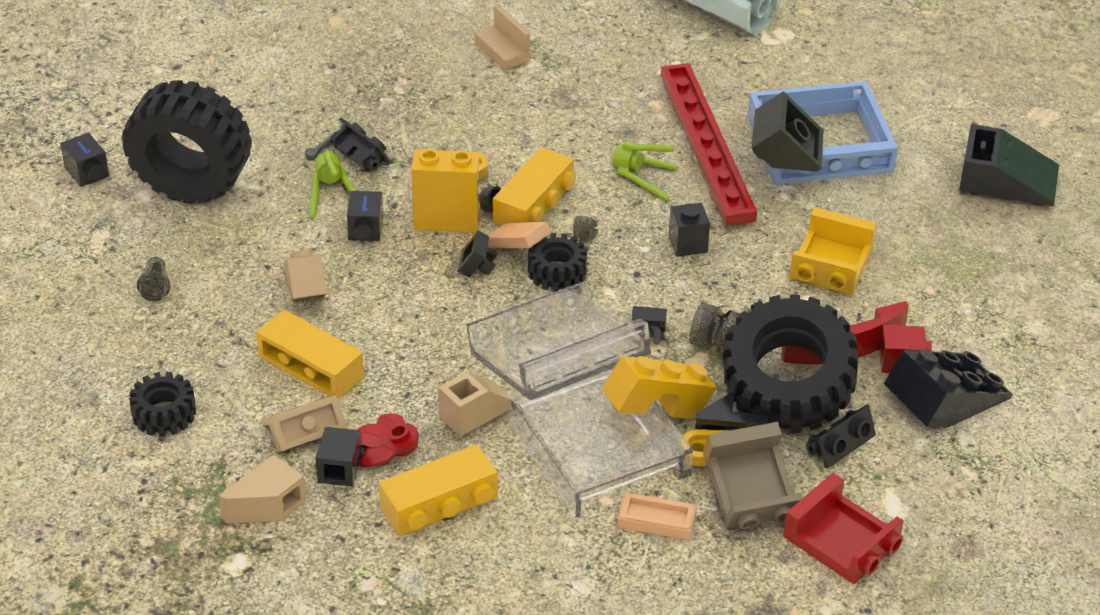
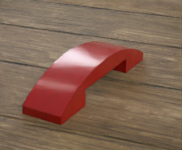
M906 301L876 308L874 319L850 325V331L855 334L857 340L858 358L879 350L883 325L906 326L909 307ZM797 346L782 347L781 359L783 362L807 365L823 364L816 354L805 348Z

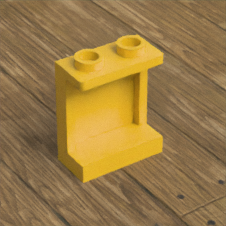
M417 149L414 151L411 168L414 230L475 233L478 231L480 202H478V152Z
M814 207L810 216L809 230L799 251H794L792 255L789 279L853 295L873 249L877 223Z

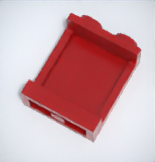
M832 473L786 512L783 537L852 584H855L865 574L871 575L887 554L893 555L900 548L904 538L901 535L904 520L896 516L886 524L842 495L844 479Z

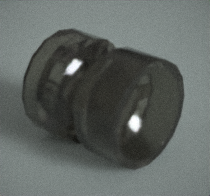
M702 302L697 308L692 321L689 335L690 344L706 349L716 346L717 352L722 353L723 343L726 342V333L731 325H736V317L740 313L729 310L726 314H723L722 308Z

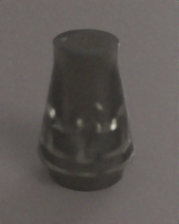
M159 257L148 259L146 267L137 280L138 292L148 301H159L170 291L166 263Z

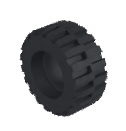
M183 80L170 81L169 84L167 82L160 83L143 95L122 132V147L125 157H129L127 160L132 171L136 170L138 172V178L143 183H149L153 191L158 194L162 192L169 199H183V203H195L196 200L199 203L210 202L212 199H219L227 191L231 190L250 156L252 138L249 135L250 130L247 122L242 121V113L237 107L233 108L230 105L231 100L225 95L221 97L215 93V89L209 86L204 88L199 86L198 82L188 81L185 84ZM170 132L191 139L204 152L184 146Z
M790 294V298L781 299L780 295L769 297V302L763 304L762 301H758L750 305L751 312L742 311L736 317V325H731L726 333V342L723 343L722 352L724 382L727 385V394L734 393L733 402L736 403V409L744 413L767 414L768 424L778 422L780 430L782 428L791 429V433H801V428L808 426L810 430H815L822 427V420L826 419L827 422H831L838 417L839 408L841 410L845 409L851 401V394L855 392L858 372L857 340L855 334L850 331V324L845 317L837 318V310L828 304L825 307L821 306L820 300L809 297L808 300L800 299V295ZM784 346L805 348L816 354L823 362V366L814 375L792 382L781 381L768 376L757 364L768 352Z

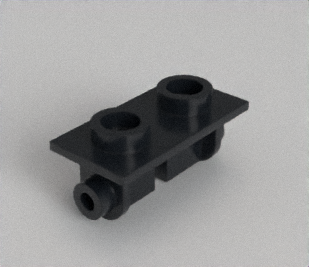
M343 118L339 119L343 128L340 131L334 132L331 136V141L335 148L346 156H350L354 162L367 171L376 170L381 160L388 165L391 163L384 153L387 148L378 138L373 136L370 139L364 129L356 122L350 124Z
M869 404L855 411L849 410L845 413L844 417L833 423L829 430L825 429L817 435L810 436L806 444L807 451L811 455L817 454L822 456L824 467L829 468L873 438L876 433Z

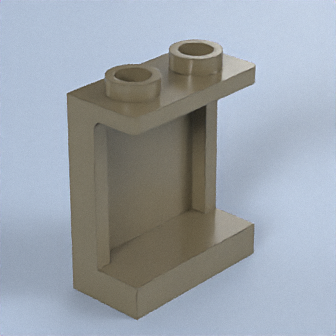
M778 422L709 434L703 454L727 529L735 527L750 529L761 522L771 520L778 523L785 522L786 512L802 499L801 493H794L778 446L782 436Z

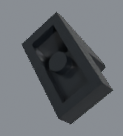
M729 393L696 413L695 429L736 430L768 424V415L733 412L734 393Z

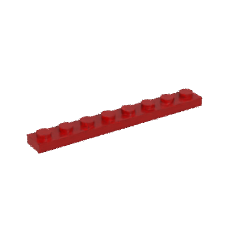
M690 63L661 66L660 76L725 225L756 222V207Z

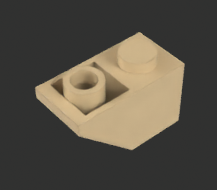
M312 249L292 252L290 258L286 259L283 264L291 301L326 295L321 254L312 255Z
M465 372L438 387L439 418L459 437L516 407L517 401L496 382L469 372Z
M272 455L263 463L256 465L236 483L229 485L219 495L222 520L227 524L280 522L306 502L304 475L275 455Z

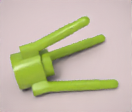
M627 141L619 144L615 148L612 157L613 167L618 168L617 175L629 178L664 201L669 200L670 197L632 172L634 170L639 171L643 164L675 171L677 169L676 165L644 157V154L640 152H672L674 147L669 145L634 144Z
M328 150L316 158V171L311 174L313 180L309 215L311 219L316 217L321 181L326 184H334L340 179L349 194L350 191H356L347 177L346 170L341 168L338 156Z

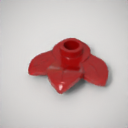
M398 414L380 415L377 424L369 423L357 429L361 431V445L363 448H366L359 462L361 467L386 464L394 456H407L418 447L419 433L417 428L412 424L405 423L404 418Z

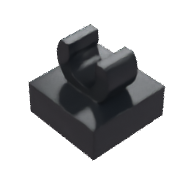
M478 230L461 251L459 273L470 277L476 269L486 275L492 272L496 266L492 261L497 257L498 253L492 248L487 247L488 235Z
M633 306L632 329H635L636 342L641 343V334L646 330L654 333V344L660 342L661 331H666L667 309Z

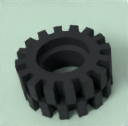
M552 233L549 239L545 237L528 249L529 278L533 280V284L536 286L542 283V289L544 290L553 287V292H559V287H563L564 291L570 290V285L576 288L579 286V281L583 283L585 280L587 249L584 248L582 241L577 243L576 237L572 236L570 239H567V234H562L561 238L556 237V233Z
M160 372L154 373L155 378L150 379L147 375L142 377L143 383L137 381L134 384L135 389L130 390L129 401L133 423L135 426L138 425V430L143 432L147 429V435L151 436L154 435L155 431H158L159 437H165V431H171L172 435L177 434L178 427L184 431L188 428L187 422L192 423L194 421V415H196L194 390L188 379L184 380L180 374L173 378L172 372H166L165 377H161ZM159 402H173L166 406H153Z

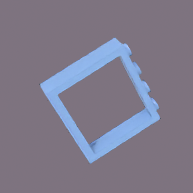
M867 81L750 93L747 117L752 130L755 110L784 91L809 116L858 112L871 143L823 147L822 169L817 172L772 168L766 163L774 184L894 172L898 147Z

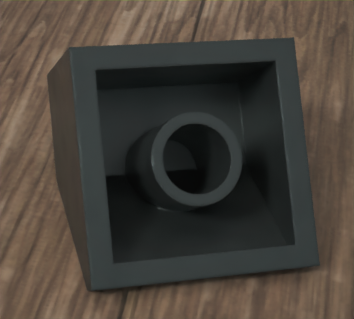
M783 91L755 110L751 148L757 158L764 160L772 168L817 172L822 169L824 130Z

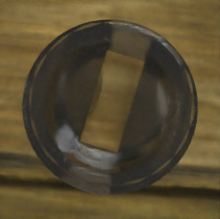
M588 216L575 217L573 235L577 238V242H587L596 238L598 234V229L595 228L598 226L597 221Z

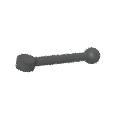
M331 136L315 148L306 149L305 158L307 160H315L317 153L332 143Z

